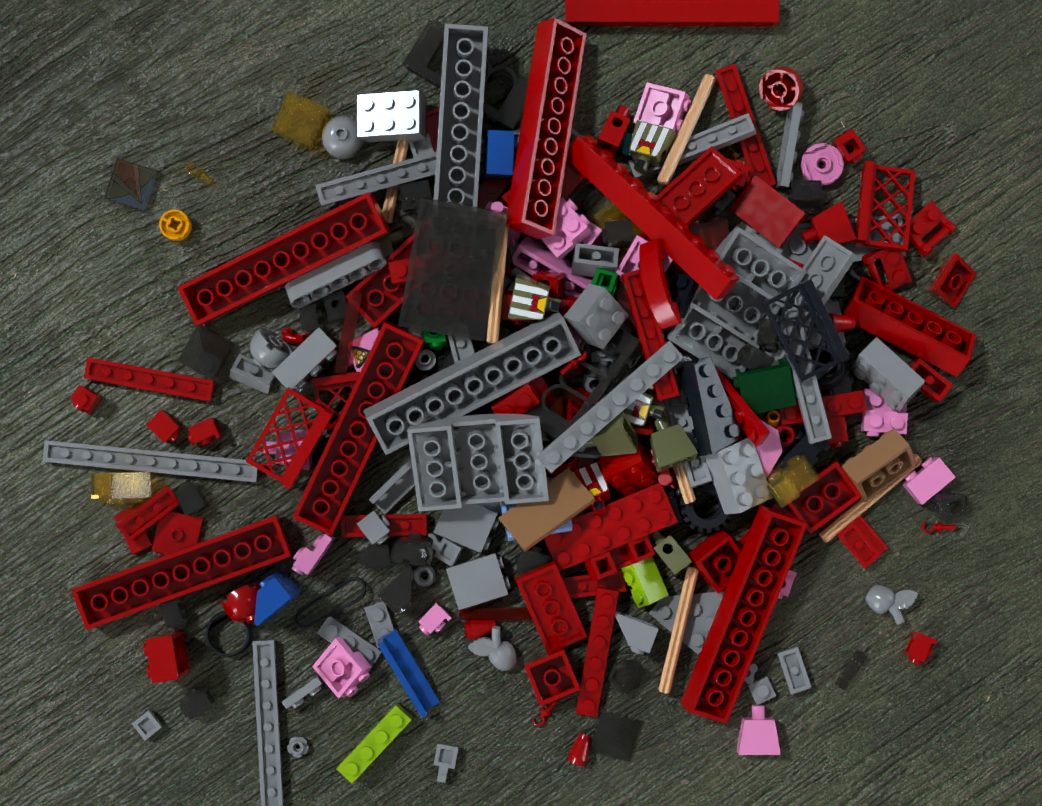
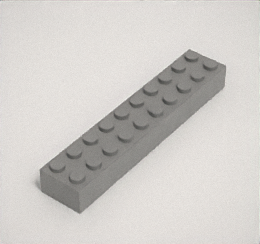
M445 24L431 243L475 245L488 38L487 26Z
M555 312L543 320H539L363 410L385 455L409 444L407 428L431 421L463 416L580 356L581 353L564 317L559 312Z

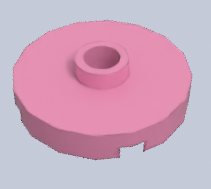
M819 143L806 150L802 156L800 166L802 174L807 181L813 185L826 186L839 178L844 162L837 148L826 143ZM818 162H823L825 168H819Z

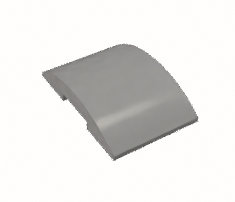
M737 226L722 241L715 252L719 254L720 260L735 269V274L740 279L725 298L715 300L699 285L685 318H681L682 323L672 326L667 337L668 340L699 359L711 357L714 366L731 379L736 376L735 369L739 368L740 372L746 370L761 346L758 344L771 323L762 303L798 285L807 272ZM777 301L769 305L772 313L775 315L780 307L783 308L784 306L783 303Z
M480 414L441 419L407 428L418 511L462 508L464 504L505 501V504L549 501L546 467L536 457L543 450L539 416Z

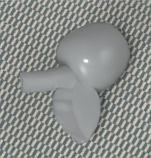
M876 584L867 593L865 601L878 614H884L889 610L896 624L899 625L905 622L900 610L911 607L916 601L918 593L912 590H902L895 594L890 588Z
M493 626L492 639L486 637L478 638L473 643H470L468 648L476 655L488 656L490 662L500 671L510 670L517 663L515 648L511 643L501 641V627Z

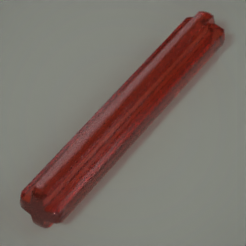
M355 290L349 292L334 369L335 373L341 375L346 374L348 370L362 299V293Z
M527 607L464 608L459 610L460 620L532 619Z

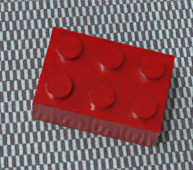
M832 461L781 499L793 516L808 524L805 532L806 534H811L860 499L862 495L839 463Z
M183 630L156 634L145 640L146 643L143 644V651L145 657H148L149 660L147 675L149 679H152V683L177 680L190 672Z

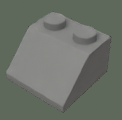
M615 611V618L631 651L641 655L644 652L650 653L658 627L622 612Z

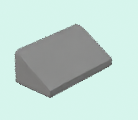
M242 354L238 355L230 369L229 375L231 379L266 394L269 393L276 378L272 373L275 370L274 368L259 367L253 359Z

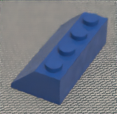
M286 572L272 574L259 584L262 588L257 591L254 620L256 626L271 618L302 592Z

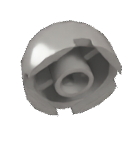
M348 116L332 118L322 130L324 148L337 159L354 157L364 145V141L357 137V121Z
M261 327L253 335L250 342V351L254 357L253 361L259 367L277 368L293 350L288 343L283 342L282 344L276 338L278 336L277 333L265 327Z

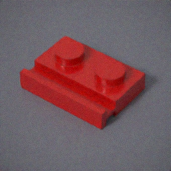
M861 515L836 535L863 568H866L885 550L889 549Z

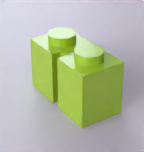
M652 556L621 568L628 586L632 587L630 591L638 608L650 605L669 595Z

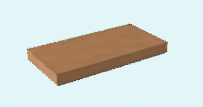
M569 467L547 482L549 501L518 503L499 517V521L524 552L595 502V498Z

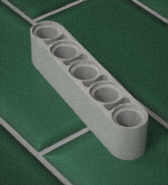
M378 242L367 243L288 282L285 285V289L291 306L293 308L304 307L382 269L387 262Z

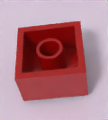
M639 441L637 453L599 457L604 479L623 497L658 482L660 472L657 473L656 468L651 462L650 457H652V454Z
M720 529L690 551L687 556L691 559L695 568L699 570L707 585L719 594L727 587L741 551L730 535Z
M564 647L524 663V668L540 706L580 690Z

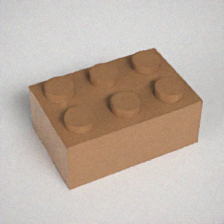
M894 428L890 432H885L873 444L867 445L858 455L849 458L842 465V468L861 493V499L867 502L917 466L910 445Z

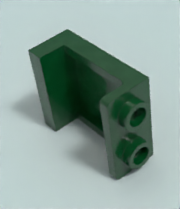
M787 358L778 359L779 365L740 372L739 368L735 369L736 376L732 377L735 390L739 389L740 396L755 414L797 405Z

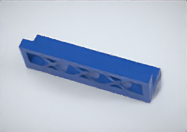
M394 629L378 639V646L423 718L427 715V710L440 703V700L398 630Z

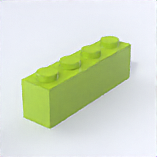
M397 702L336 769L350 783H353L407 726L413 716Z

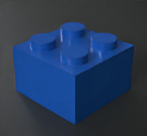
M488 130L485 134L483 178L509 180L513 175L515 165L513 156L518 147V137H514V131Z

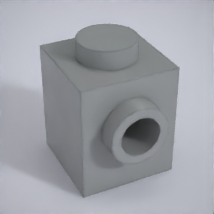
M376 510L357 523L372 544L377 542L380 545L389 538L387 533L391 531L389 528L391 523L384 515L380 517Z

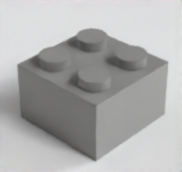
M589 283L565 314L564 318L587 344L604 349L629 315L606 288Z

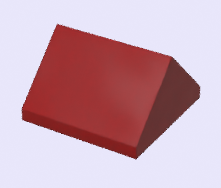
M953 253L946 258L926 293L955 309L977 273L958 254Z

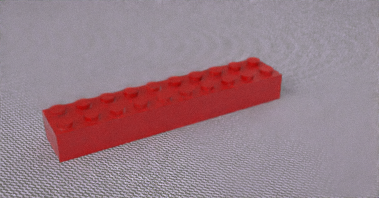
M557 18L540 22L537 26L505 226L536 239L555 235L586 40V33Z
M368 192L177 288L195 326L205 325L334 259L391 233V230L374 194Z
M384 320L295 509L293 519L332 536L377 441L363 410L400 392L424 342V338Z
M763 505L759 506L680 704L689 713L727 724L808 525L801 519Z
M277 513L74 587L71 591L86 630L291 557L293 552L280 516Z

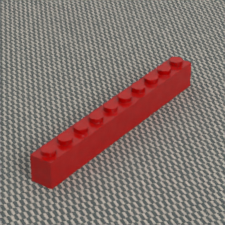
M565 0V23L578 27H776L779 23V0Z
M586 135L576 138L568 150L567 160L651 240L660 238L663 251L715 300L725 298L740 279L735 274V269L720 260L717 252L704 245V240L701 237L694 235L685 222L678 220L670 208L663 206L654 193L648 192L639 179L632 177L624 165L617 163L609 151L602 149L598 145V141L594 137Z

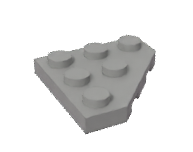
M715 591L693 594L682 642L697 654L702 650L723 598V591L719 594ZM681 595L666 596L658 600L648 612L670 632L673 630Z

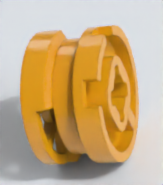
M173 209L161 216L159 227L162 234L168 239L182 241L190 235L192 222L185 213Z

